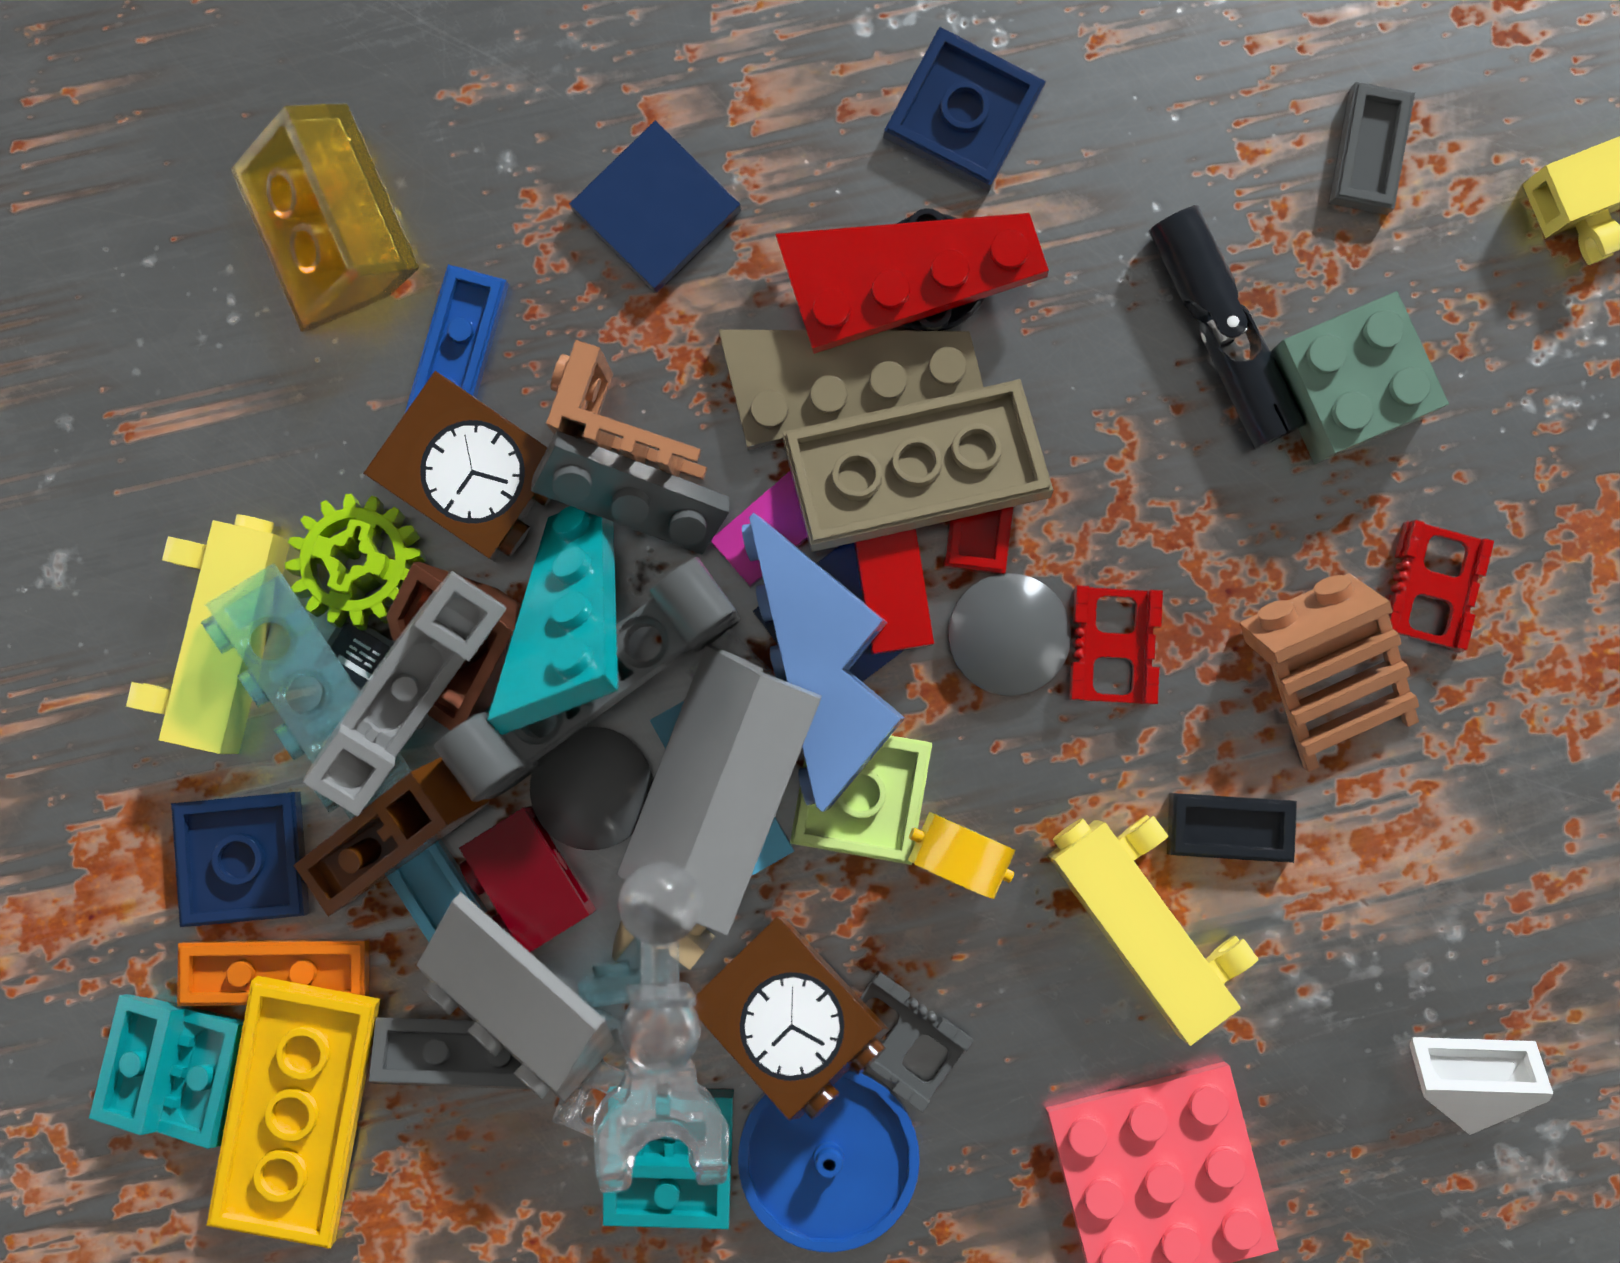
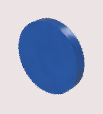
M852 1068L833 1085L840 1092L839 1096L815 1119L812 1120L805 1113L799 1119L788 1120L763 1092L749 1111L742 1129L738 1150V1169L741 1186L751 1209L758 1219L776 1236L806 1250L841 1252L858 1248L877 1239L889 1230L904 1213L917 1184L920 1160L919 1146L913 1123L905 1106L898 1096L881 1080L865 1071L858 1075Z

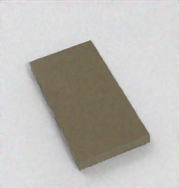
M1021 379L783 432V443L811 552L1051 498L1053 493L1052 483Z

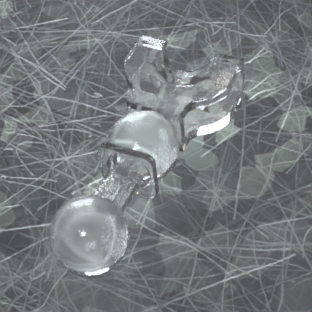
M652 862L637 868L624 881L619 893L618 910L621 921L627 931L638 939L641 944V984L625 986V996L629 1007L622 1016L619 1030L621 1047L626 1054L624 1077L616 1088L606 1094L594 1112L593 1117L595 1171L602 1193L627 1190L631 1186L636 1154L647 1142L661 1137L679 1139L688 1146L689 1163L696 1174V1180L699 1185H720L727 1178L728 1124L712 1094L704 1086L697 1083V1070L691 1060V1057L696 1052L701 1034L699 1016L693 1007L696 1005V996L688 983L679 982V941L691 932L699 919L702 904L701 894L694 878L682 867L669 862Z

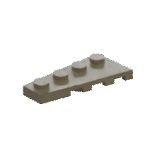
M719 329L748 451L782 443L784 431L984 387L970 331H883L814 354L806 330Z

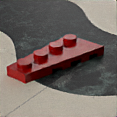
M1030 213L775 234L814 354L1046 278L1049 272Z

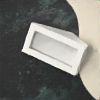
M1412 1037L1409 1044L1423 1097L1469 1135L1549 1102L1553 1095L1536 1041Z

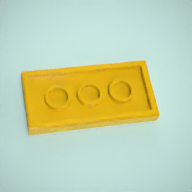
M257 976L251 980L206 1226L331 1249L337 1237L374 1038L375 1020L378 1016L381 999Z

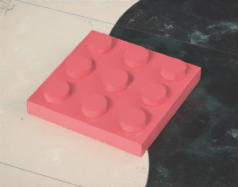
M1223 1061L1046 1107L1085 1263H1233L1279 1251L1230 1065Z

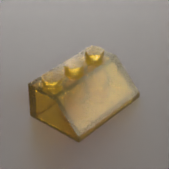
M347 103L284 106L231 168L301 332L313 330L389 297L419 269L413 255L412 246L406 239L389 200L387 189L381 182L367 150L364 137L358 129Z

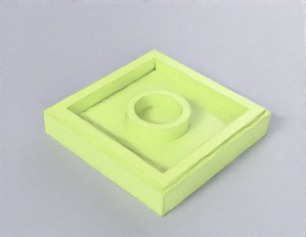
M890 736L833 806L824 812L818 809L816 804L806 805L800 787L790 844L912 865V862L908 861L916 842L909 839V834L913 827L918 829L932 743ZM804 759L803 768H804V767H807V764H806V760H805V759Z

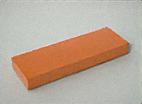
M370 939L184 941L178 943L177 1006L247 1005L251 980L257 976L370 997Z

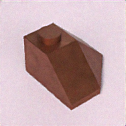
M422 562L412 564L386 616L393 641L399 638L420 608L450 572ZM463 576L460 577L506 606V611L470 661H464L427 713L428 716L450 731L471 717L485 712L493 703L522 604L498 588Z

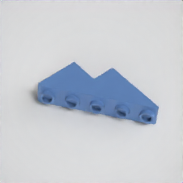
M752 513L749 517L750 524L742 525V536L749 560L751 562L759 560L764 584L756 586V596L764 622L772 620L774 622L779 645L770 647V656L775 676L778 679L822 695L802 746L807 767L800 768L798 775L806 805L816 804V807L824 812L833 806L905 719L904 716L849 671L887 622L768 522Z

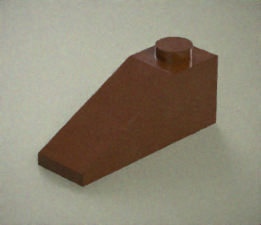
M440 757L409 772L364 808L359 816H354L294 864V867L329 917L452 832L490 803L488 799L472 801Z

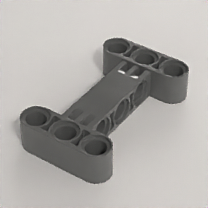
M698 557L690 559L662 578L650 590L654 598L616 625L618 691L558 713L554 729L544 737L535 736L529 731L528 726L500 735L487 720L489 713L482 712L451 730L434 745L438 754L472 801L496 798L519 784L532 774L534 768L540 766L537 760L690 649L699 652L705 648L706 644H712L740 622L741 619L737 610ZM642 627L656 628L662 637L660 652L655 658L648 661L634 659L629 651L631 635Z

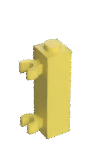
M1620 136L1550 163L1522 184L1545 239L1576 227L1579 234L1580 251L1588 265L1614 255V252L1620 250V225L1610 215V213L1620 209Z
M236 514L234 525L212 520L207 545L168 536L162 561L200 570L172 687L169 689L146 683L132 682L126 707L164 714L159 741L217 754H239L290 547L288 539L272 533L273 522Z
M1145 815L1118 837L1114 835L1106 822L1094 820L1088 825L1081 818L1053 838L1058 847L1046 856L1175 1034L1191 1046L1241 1009L1224 983L1249 969L1259 959L1244 939L1239 940L1235 935L1219 945L1207 958L1203 957L1134 862L1138 857L1149 852L1169 837L1154 816L1149 818L1148 815Z

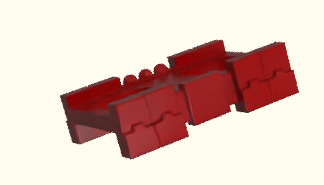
M1419 520L1404 522L1395 558L1402 559V562L1396 565L1397 571L1400 572L1393 576L1394 581L1397 583L1392 584L1390 589L1394 594H1388L1384 597L1390 601L1393 612L1389 614L1393 630L1398 632L1399 635L1447 647V650L1458 653L1466 651L1476 617L1475 614L1470 613L1472 607H1475L1480 583L1477 582L1478 579L1486 576L1494 541L1435 527ZM1436 536L1463 545L1465 554L1460 573L1456 577L1433 572L1425 567L1424 559L1431 537ZM1423 595L1448 603L1450 614L1446 630L1441 636L1415 630L1410 626L1409 618L1416 596Z
M1075 586L1073 624L1078 625V628L1073 631V635L1078 639L1073 641V647L1077 648V650L1073 651L1072 657L1077 659V662L1071 663L1069 700L1146 705L1158 704L1160 667H1152V660L1155 659L1156 635H1153V629L1162 626L1163 590L1144 591ZM1101 597L1129 598L1135 603V627L1131 633H1104L1098 630L1096 627L1097 601ZM1098 658L1127 659L1132 663V688L1128 694H1100L1095 691L1093 687L1094 663Z

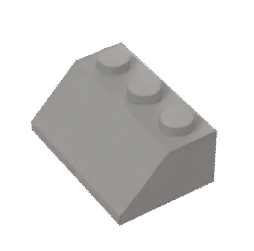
M462 892L453 899L417 964L418 968L429 980L422 990L447 1014L450 1015L459 1007L475 1021L468 1032L493 1056L496 1057L504 1048L519 1061L521 1066L514 1074L538 1097L543 1099L551 1090L560 1100L565 1102L615 1045L605 1019Z

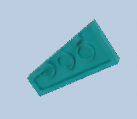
M568 506L559 513L547 518L487 719L500 735L618 691L613 521L572 506Z

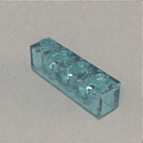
M272 563L205 603L204 605L211 616L201 621V624L221 654L233 648L242 660L247 670L237 676L258 708L270 702L283 723L275 727L273 731L292 759L295 761L305 754L312 765L322 750L325 738L335 730L359 694V690L275 563ZM267 622L278 624L287 636L285 650L281 655L273 659L259 658L252 651L250 645V638L255 628ZM299 677H313L321 686L322 696L320 702L309 711L299 712L293 710L289 706L286 697L289 685ZM400 752L395 758V766L364 808L411 772ZM314 790L329 813L340 806ZM340 806L342 811L349 819H352L354 816H356L350 811Z

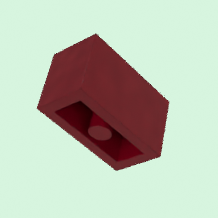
M532 806L521 808L459 847V850L466 859L460 863V869L466 881L477 895L486 892L498 914L492 917V920L529 953L597 910L552 836L538 821Z

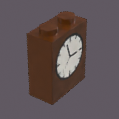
M434 371L363 473L494 562L501 552L511 557L530 530V526L525 524L523 520L536 501L545 507L551 500V498L531 491L533 474L548 447L437 371Z
M779 916L759 933L687 1004L688 1008L788 1120L799 1119L805 1113L812 1120L815 1119L839 1096L840 1092L833 1085L850 1068L858 1075L861 1074L886 1049L879 1041L889 1031L886 1025L788 920Z

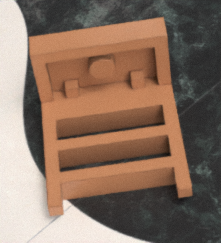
M575 340L570 356L561 354L554 368L550 385L551 390L557 392L546 422V425L554 435L556 431H560L609 451H612V449L619 451L623 456L646 464V461L657 464L661 471L679 477L680 473L704 480L707 467L696 464L698 463L701 449L599 415L613 377V372L600 347Z
M1350 573L1327 577L1319 581L1314 586V589L1290 600L1269 603L1262 607L1257 615L1239 622L1245 643L1272 667L1303 768L1308 772L1319 768L1316 753L1395 717L1401 716L1402 723L1407 727L1419 723L1415 709L1419 707L1418 699L1410 691L1407 677L1411 676L1408 665L1401 660L1398 646L1402 644L1399 633L1393 630L1389 614L1393 612L1390 601ZM1383 653L1384 662L1298 700L1297 691ZM1392 685V693L1311 730L1307 729V722Z

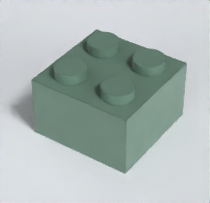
M1398 291L1282 340L1270 351L1306 425L1298 430L1314 465L1425 418L1449 405Z

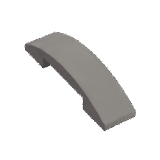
M451 571L420 608L375 669L303 778L302 783L354 815L359 816L395 766V758L464 661L467 660L469 662L506 611V606Z

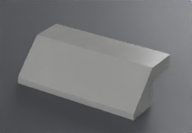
M706 644L617 875L667 912L728 936L822 695L763 673L764 666Z

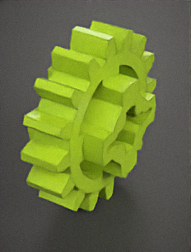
M345 494L343 509L336 510L327 500L321 502V511L324 517L317 522L313 518L304 515L300 521L309 531L306 537H290L288 544L300 552V557L285 562V569L293 575L302 577L290 587L292 592L300 599L311 597L305 609L314 616L319 617L328 610L327 622L334 627L341 628L346 622L347 617L350 616L355 627L359 630H366L369 615L375 614L387 624L388 607L394 602L412 564L415 562H426V557L420 549L409 547L420 538L418 532L412 525L401 527L405 516L395 506L383 515L384 504L378 497L372 495L364 508H361L359 501L352 494ZM347 527L346 530H344V531H342V532H340V533H338V534L332 536V535H333L334 533H336L337 531H339V530H341V529ZM382 531L388 534L393 543L395 560L389 559L381 551L384 541L381 537ZM361 554L367 558L364 566L353 565L350 570L345 567L349 558L359 559ZM317 564L323 565L330 574L327 586L330 588L329 594L321 585ZM383 585V587L375 594L367 598H364L366 593Z

